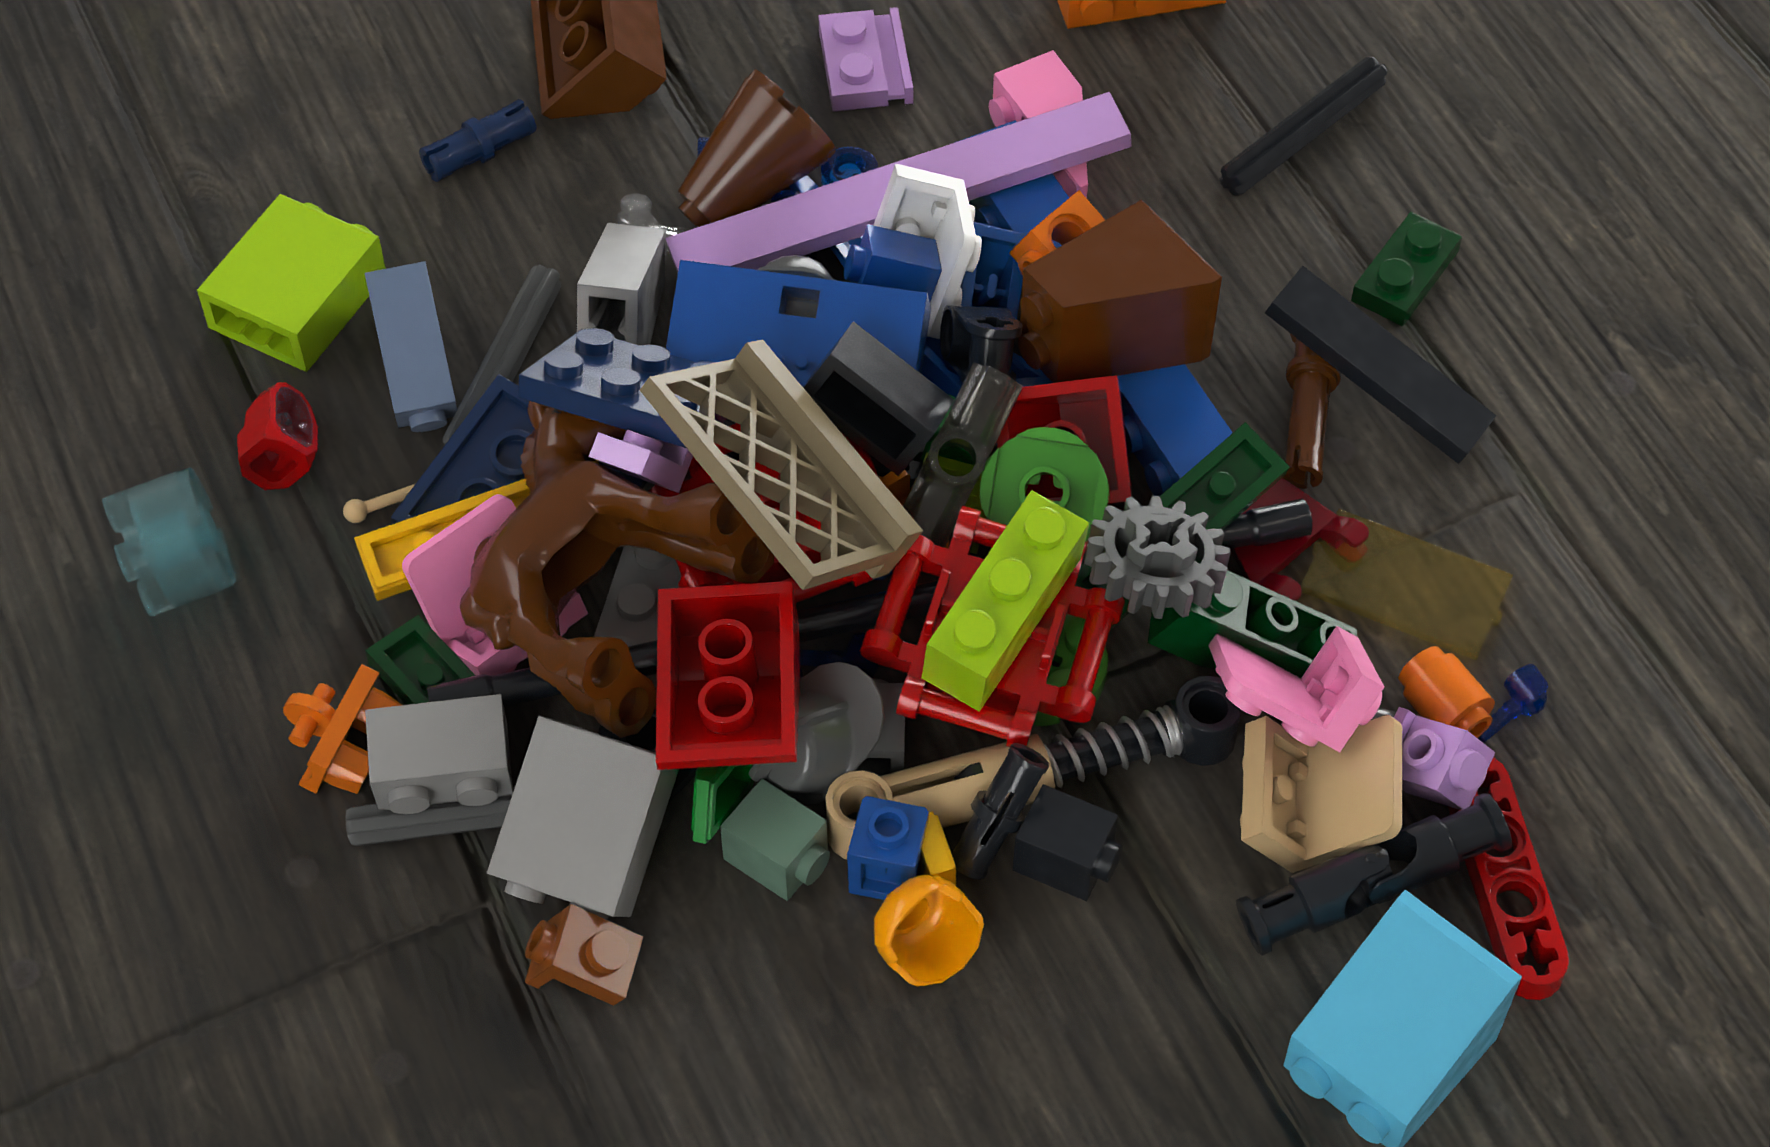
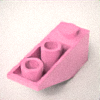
M1054 50L994 73L993 99L989 101L991 119L994 125L998 127L1014 120L1019 122L1083 101L1082 86ZM1087 162L1053 173L1069 198L1078 190L1087 198Z

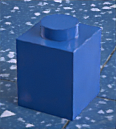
M867 224L860 246L852 244L848 251L844 267V279L851 281V283L928 293L929 301H931L942 271L936 240Z

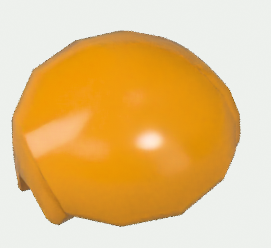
M924 874L908 879L887 895L874 917V943L884 961L907 983L914 986L939 984L961 971L979 948L984 927L983 917L966 895L951 881L938 875L930 876Z

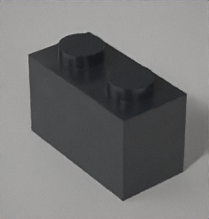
M855 322L851 323L803 387L840 432L897 476L904 471L935 434L954 402L952 397Z

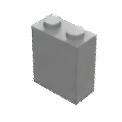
M538 716L487 874L507 880L504 892L527 901L543 904L546 894L569 901L570 904L608 920L609 916L631 917L679 769L657 770L656 752L559 720Z

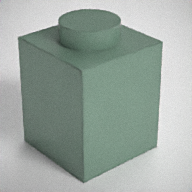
M764 779L757 783L720 826L723 859L786 901L792 897L803 883L807 886L813 884L824 871L830 858L827 820Z

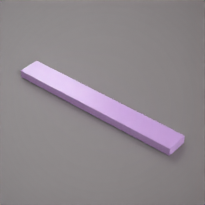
M1107 92L667 237L666 242L677 274L680 260L758 270L768 262L781 256H804L863 236L867 224L874 225L895 164L962 179L965 183L968 201L1130 148L1131 133L1111 93Z

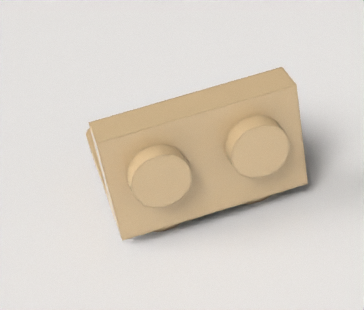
M1384 715L1370 720L1365 725H1358L1341 752L1332 749L1318 741L1315 747L1305 745L1292 737L1281 725L1268 716L1245 724V746L1242 760L1244 771L1243 799L1240 817L1241 841L1291 873L1334 857L1349 854L1354 850L1390 840L1400 832L1402 827V725L1392 716Z

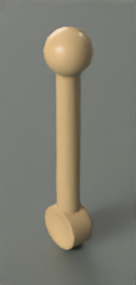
M415 484L364 502L359 499H351L344 505L343 515L349 522L360 523L365 520L367 513L402 502Z

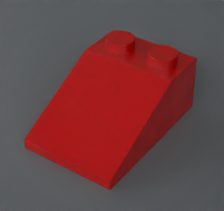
M793 581L658 589L657 770L797 762L800 646L799 622Z

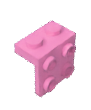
M501 494L492 496L410 552L402 562V570L431 629L476 676L481 674L497 675L514 671L517 665L528 657L527 651L517 645L505 650L494 649L492 641L484 632L465 624L459 607L461 598L470 586L471 568L474 563L477 547L484 539L493 536L516 509L512 500ZM577 592L573 594L559 615L561 637L570 626L588 614L582 598Z
M1338 626L1335 627L1302 678L1220 634H1216L1209 644L1217 666L1215 670L1221 676L1227 689L1226 697L1235 706L1250 715L1260 716L1262 711L1283 721L1281 725L1284 730L1305 745L1315 747L1318 741L1332 749L1341 752L1358 725L1367 724L1374 717L1381 704L1384 685L1358 637Z

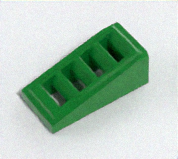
M753 764L697 768L694 781L691 826L693 841L706 844L708 840H711L723 822L753 788L754 780L748 775Z

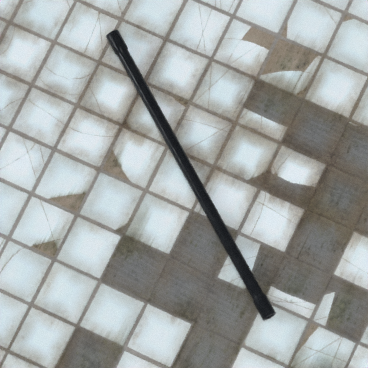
M1301 498L1250 509L1223 530L1224 537L1221 546L1230 549L1248 545L1263 546L1309 536L1313 530L1309 506ZM938 580L916 585L905 620L927 615ZM886 591L797 610L799 643L875 627ZM657 640L628 646L635 668L645 676L657 674ZM530 668L497 675L481 674L426 686L429 702L501 694L503 705L506 707L561 695L556 687L531 672Z

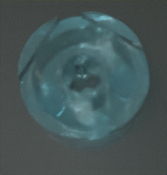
M190 467L182 471L169 473L102 499L107 518L115 533L122 532L125 541L114 546L119 566L128 582L140 578V581H137L138 592L144 608L150 617L221 592L225 588L235 585V568L222 528H216L209 511L214 508L193 468Z

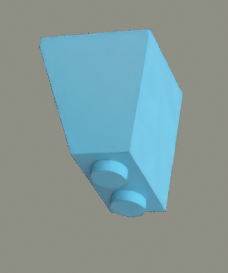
M1404 890L1292 1034L1283 1066L1290 1071L1293 1081L1301 1090L1311 1097L1326 1099L1345 1114L1352 1129L1363 1139L1374 1144L1382 1143L1385 1147H1403L1495 1042L1522 976L1407 890Z

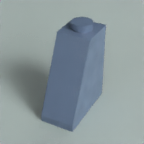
M426 261L366 272V283L398 428L410 426L412 432H426L442 428L447 425L446 418L454 417L457 406Z

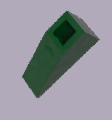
M1227 570L1221 594L1213 593L1210 606L1206 609L1192 602L1189 616L1181 617L1173 607L1165 608L1162 619H1155L1151 612L1147 643L1201 667L1216 668L1217 666L1209 644L1216 634H1220L1302 678L1336 626L1356 637L1357 629Z

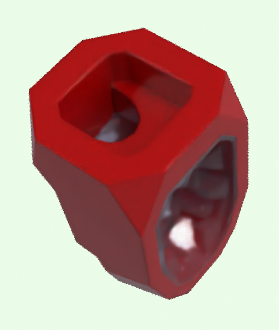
M277 382L258 395L247 409L244 426L237 435L238 460L242 476L264 490L289 488L310 471L318 450V425L312 407L302 392L286 382Z

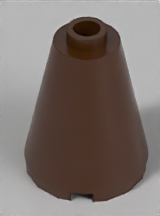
M756 69L744 79L678 189V193L685 200L678 209L696 227L757 208L829 161V158L836 152L834 150L836 148L834 143L820 126L800 106L796 108L782 95L785 91Z

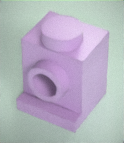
M1399 707L1394 719L1402 725V790L1408 794L1458 810L1470 807L1478 788L1485 780L1487 769L1495 752L1465 729L1415 715L1408 709Z

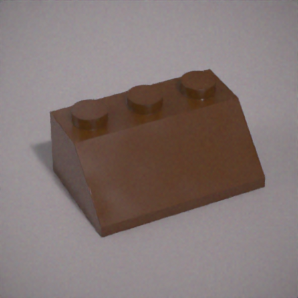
M531 0L541 114L547 118L556 119L631 111L648 95L655 93L662 83L667 80L657 0Z

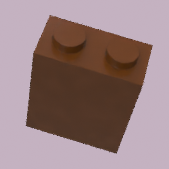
M1139 200L1024 267L1022 298L1020 300V322L1023 328L1022 335L1018 338L1019 351L1031 368L1035 370L1040 369L1053 383L1114 375L1119 376L1201 362L1209 357L1211 353L1222 276L1145 202Z

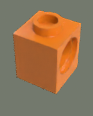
M1078 190L1035 226L1009 254L1018 263L1020 272L1023 275L1024 267L1056 249L1052 240L1064 245L1102 223L1105 219L1082 192Z

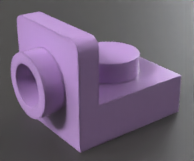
M626 430L623 440L598 432L589 457L629 476L679 493L693 455L687 448Z

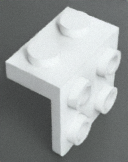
M895 164L874 226L936 240L942 271L930 301L931 314L927 337L939 339L944 308L947 305L961 306L962 288L960 285L966 271L973 272L980 258L982 239L975 234V207L969 205L964 180Z

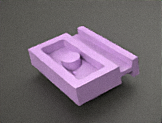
M898 7L890 8V14L874 16L873 10L818 15L819 35L832 111L888 106V100L904 99L905 104H913V83Z

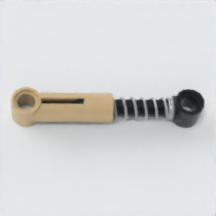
M1210 675L1199 676L1187 681L1178 691L1177 698L1166 701L1163 708L1158 707L1152 713L1144 710L1137 720L1133 721L1127 716H1122L1118 724L1112 727L1105 722H1100L1096 731L1090 733L1083 728H1078L1074 737L1068 739L1061 734H1056L1052 743L1046 745L1043 744L1038 734L1030 735L1027 747L1032 748L1045 757L1049 762V768L1040 778L1026 805L1032 804L1035 801L1043 784L1055 789L1056 783V786L1061 788L1064 780L1078 777L1083 782L1085 774L1096 771L1105 776L1107 768L1118 765L1127 770L1129 762L1143 759L1144 762L1149 764L1151 756L1161 753L1170 758L1174 757L1175 754L1179 755L1192 764L1201 766L1215 765L1225 760L1233 751L1242 710L1226 697L1227 689L1222 678ZM1196 718H1208L1216 723L1205 724L1199 722ZM1006 742L882 776L861 770L847 772L837 777L829 786L826 794L828 843L835 853L847 860V853L856 820L849 819L846 816L859 812L861 801L867 796L925 807L928 812L933 811L934 815H938L942 828L970 821L974 814L971 808L974 798L979 791H987L1007 757L1009 747H1006Z

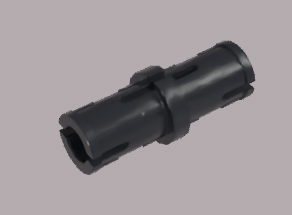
M1012 743L1007 757L987 791H979L971 804L974 814L954 849H951L956 870L965 876L983 880L1008 834L1017 833L1024 822L1025 816L1022 810L1040 778L1049 768V762L1045 757L1030 747Z

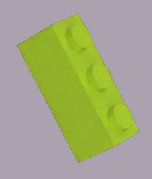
M1031 490L927 643L922 679L980 712L1080 561L1090 522Z

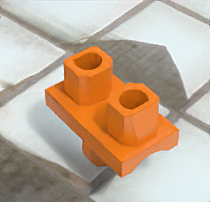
M361 664L337 710L330 706L336 692L327 684L319 683L312 695L293 693L289 696L283 707L284 715L294 725L288 737L289 741L298 747L305 748L312 735L321 737L307 763L308 767L299 782V786L317 794L324 781L334 787L358 794L369 774L368 751L346 741V738L352 727L367 734L366 709L402 705L385 692L373 687L379 672Z

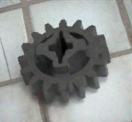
M1152 495L1149 506H1141L1137 500L1129 497L1126 498L1123 512L1116 507L1108 505L1105 507L1103 520H1093L1087 542L1084 565L1092 567L1089 578L1091 584H1107L1106 600L1110 602L1120 597L1129 600L1128 612L1134 614L1142 605L1149 606L1155 619H1162L1165 608L1173 607L1181 617L1189 616L1192 602L1206 609L1210 606L1213 593L1221 594L1231 553L1230 548L1221 546L1224 537L1223 530H1206L1209 515L1202 512L1190 517L1185 514L1186 502L1179 500L1171 509L1163 507L1159 496Z

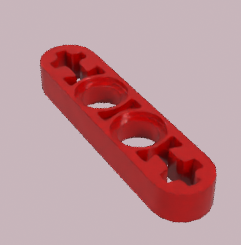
M1493 757L1487 769L1485 780L1480 787H1489L1487 795L1490 794L1501 809L1511 833L1514 852L1506 857H1494L1484 852L1465 860L1495 957L1522 976L1515 994L1528 1000H1542L1552 996L1560 988L1569 966L1568 950L1510 776L1504 765ZM1448 806L1450 815L1461 811ZM1505 891L1522 893L1531 901L1533 912L1525 917L1508 915L1498 905L1497 896ZM1532 934L1534 936L1530 947L1535 961L1538 964L1548 963L1544 975H1537L1533 966H1521L1527 952L1525 937Z

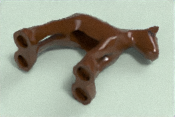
M529 401L527 412L534 430L532 434L526 437L523 453L520 455L522 461V472L525 474L524 478L527 480L526 485L530 490V495L514 510L493 536L484 539L477 547L474 563L471 568L470 586L461 598L459 606L461 615L467 626L484 632L489 637L494 649L505 650L517 645L527 651L530 671L556 687L576 711L594 716L600 725L620 738L635 735L641 731L652 717L656 706V688L649 678L635 668L628 645L622 639L613 637L565 639L560 636L559 615L573 594L601 572L617 547L631 546L657 551L701 571L718 573L737 582L747 584L757 583L774 564L775 556L715 482L673 497H664L648 492L627 480L620 472L595 463L594 461L596 460L589 457L598 432L623 440L626 430Z

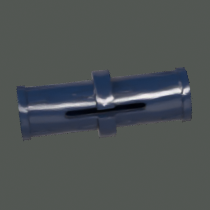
M518 99L480 120L472 117L461 123L462 129L428 146L419 149V155L427 173L431 174L435 182H438L478 160L485 163L495 157L494 152L516 140L535 133L537 129L536 122L528 106L525 107L524 102Z

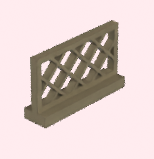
M763 339L747 342L735 359L649 376L640 389V392L802 590L862 571H866L872 579L888 575L923 532L921 527ZM674 394L699 405V412L684 406ZM715 413L740 424V431L716 421ZM715 443L738 453L739 461L724 455ZM755 462L779 472L780 480L756 470ZM756 493L780 503V511L765 505ZM796 511L820 521L821 530L796 519ZM796 542L820 552L821 562L813 564Z

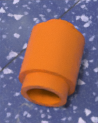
M1432 646L1414 656L1401 670L1398 680L1405 687L1403 696L1421 717L1465 729L1476 738L1481 736L1491 725L1493 718L1489 714L1494 708V699L1453 653L1445 654L1440 647Z

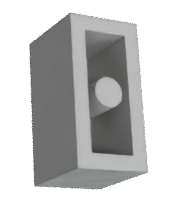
M501 694L365 710L369 781L379 811L390 810L398 814H415L426 810L430 805L459 802L466 806H483L494 802L498 797L513 795L508 725Z

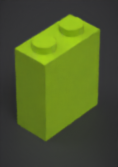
M279 194L201 284L197 292L209 329L308 372L369 297L365 273L386 268L379 236L375 235L371 230L363 225L350 224L326 214L312 203H301Z

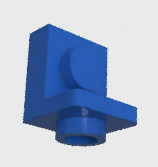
M870 796L862 799L847 853L849 893L885 900L890 892L905 881L921 875V848L928 824V810L925 807Z

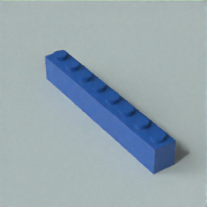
M1014 120V121H1012V122H1009V123H1006V124H1003V125H1001V126L992 128V129H990V130L984 131V132L979 133V134H983V133H986V132H989V131H992V130H995V129H998V128H1001V127H1004V126H1007V125L1016 123V120ZM1053 173L970 200L969 205L975 207L976 223L1028 234L1035 226L1069 199V196ZM1052 240L1056 249L1062 246L1060 243ZM1185 364L1118 376L1127 453H1134L1144 468L1146 482L1154 496L1160 497L1233 433Z

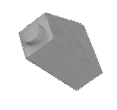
M607 223L577 283V332L588 328L603 329L612 333L616 339L636 345H650L665 284L666 229Z

